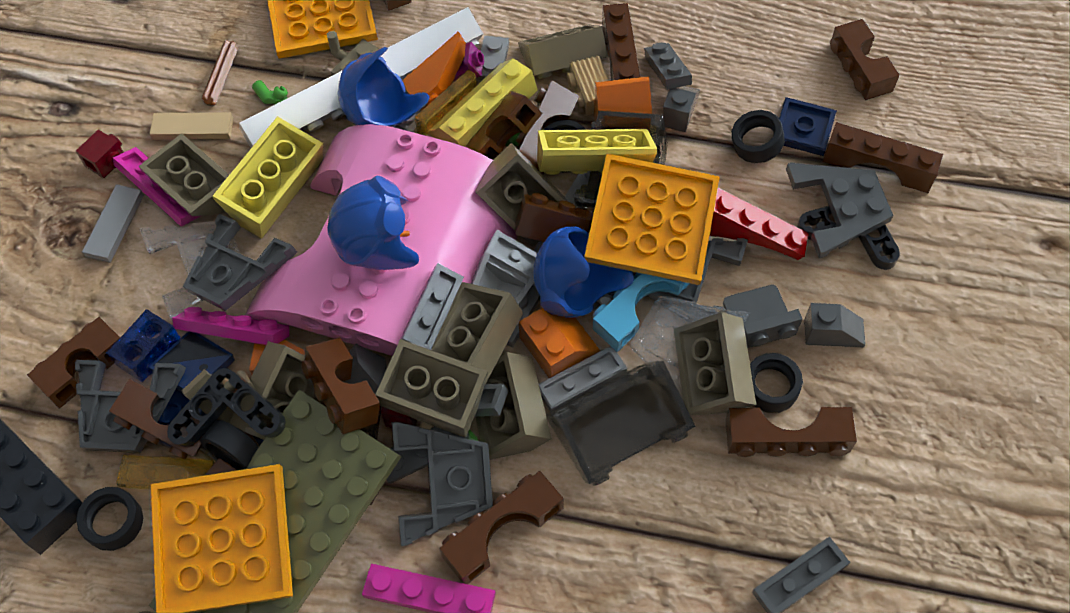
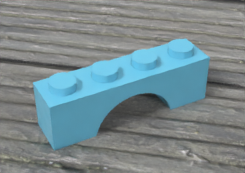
M637 272L633 283L629 287L616 291L613 296L614 299L608 305L602 304L594 312L592 329L618 352L638 333L640 322L636 316L635 307L644 296L659 291L679 295L690 283Z

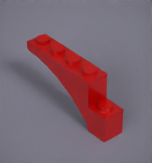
M718 188L709 236L733 240L744 238L748 239L747 243L777 251L796 260L805 257L808 234L805 231Z

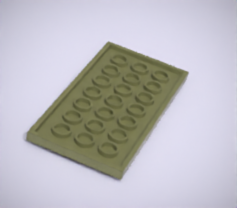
M298 390L282 413L286 422L283 432L277 437H266L253 455L247 468L251 469L276 464L283 466L293 597L194 613H298L401 459V456L360 429L342 435L337 424L331 423L327 407L301 390ZM154 597L149 606L156 611V598Z

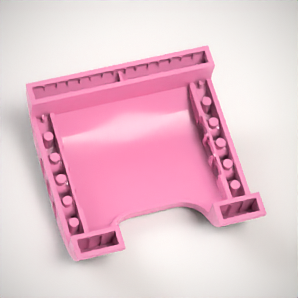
M374 124L356 125L340 131L333 138L311 182V189L336 196L341 185L342 188L339 195L351 186L365 180H370L377 175L393 182L399 188L401 196L408 200L401 207L405 214V227L403 231L408 230L410 236L400 237L406 247L418 254L419 263L411 268L376 270L347 264L339 257L331 243L327 231V218L319 237L312 247L303 254L288 260L261 282L245 315H249L255 320L273 319L283 324L334 339L340 337L344 342L354 345L358 344L364 348L393 356L437 263L463 276L462 282L471 284L480 258L496 230L514 240L517 239L518 235H516L515 230L475 192L493 160L479 152L452 142L389 126Z

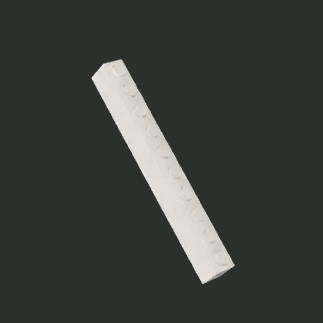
M469 7L388 47V50L381 57L384 58L391 71L403 80L457 32L462 35L466 43L472 42L475 46L479 45L478 41L482 37L483 32ZM342 71L240 122L239 129L250 148L253 147L277 116L302 131L309 129L312 132L324 125L323 121L332 117L333 120H336L345 115L340 107L337 94Z

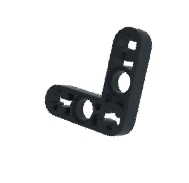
M828 205L802 214L797 228L805 231L808 234V240H812L813 231L835 228L837 226L835 222L829 219L828 215L832 213ZM886 225L876 229L879 231L880 237L873 238L868 234L863 237L861 235L858 236L872 263L877 268L889 270L895 266L900 257V251ZM883 251L885 255H890V259L886 256H881V252Z
M222 368L217 370L171 421L167 434L170 441L182 447L193 446L228 406L257 433L268 438L280 435L285 428L286 422L283 414L245 379L228 368ZM225 378L229 379V383L238 389L235 393L224 388L222 381ZM247 395H253L255 399L253 407L248 411H243L241 409L242 399ZM209 399L212 402V409L207 415L201 416L199 406L204 400ZM262 412L264 415L272 418L273 427H266V422L257 415ZM190 416H192L193 418L199 420L200 423H199V424L193 423L194 420L190 419ZM183 426L187 427L186 431L189 433L185 438L182 437V432L180 431Z

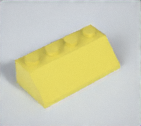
M514 58L500 63L428 131L429 134L434 138L465 147L511 91L525 95L528 99L538 91L532 70Z
M277 116L214 193L213 199L241 227L262 239L322 162L323 143Z
M648 129L538 130L537 162L539 171L550 175L559 174L560 171H571L575 174H585L588 171H599L602 173L607 153L652 163L657 155V147Z

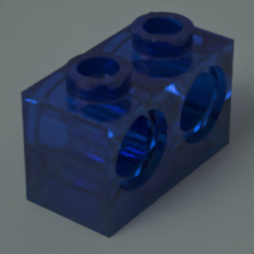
M146 309L107 354L116 366L143 383L148 376L152 375L149 366L176 343L180 336L173 325ZM137 356H140L139 359L133 361L134 358H136Z

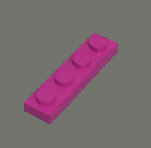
M137 147L113 157L114 166L181 227L201 217L191 216L140 170L139 165L146 161L148 157Z
M188 307L184 309V312L172 318L173 329L267 345L268 341L278 344L290 336L289 325L279 324L273 319L255 320L249 315L232 316L227 315L224 311H202L200 307Z
M372 563L362 592L363 598L430 613H491L496 595L495 590Z

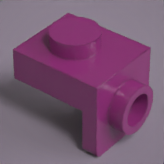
M472 42L466 43L465 56L455 75L454 83L482 77L484 55Z

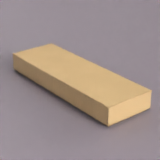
M231 112L153 113L150 136L152 140H173L182 133L188 139H230L233 115Z

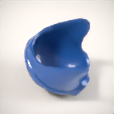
M383 47L373 53L362 54L357 60L350 62L342 70L337 91L338 100L346 118L355 125L374 124L395 127L415 115L429 101L430 96L425 92L416 94L405 93L403 81L396 73L391 71L384 58L381 57L388 50L387 47Z
M377 175L370 180L362 181L346 189L337 197L332 205L328 217L327 231L334 249L345 263L376 270L405 269L414 267L419 263L418 254L406 247L400 239V234H402L405 227V214L401 205L405 204L408 200L401 196L399 188L393 182Z
M563 227L551 233L540 247L535 259L534 283L540 296L542 308L552 315L572 318L589 314L594 310V304L601 297L609 292L625 289L634 281L632 271L587 262L584 255L589 233L579 227Z

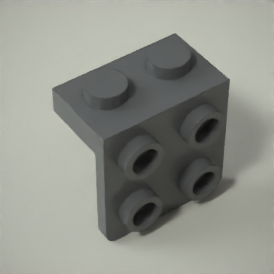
M768 285L727 296L723 301L727 314L743 318L747 348L761 346L779 339L790 338L797 334L803 320L799 309L788 312L781 294L775 285Z

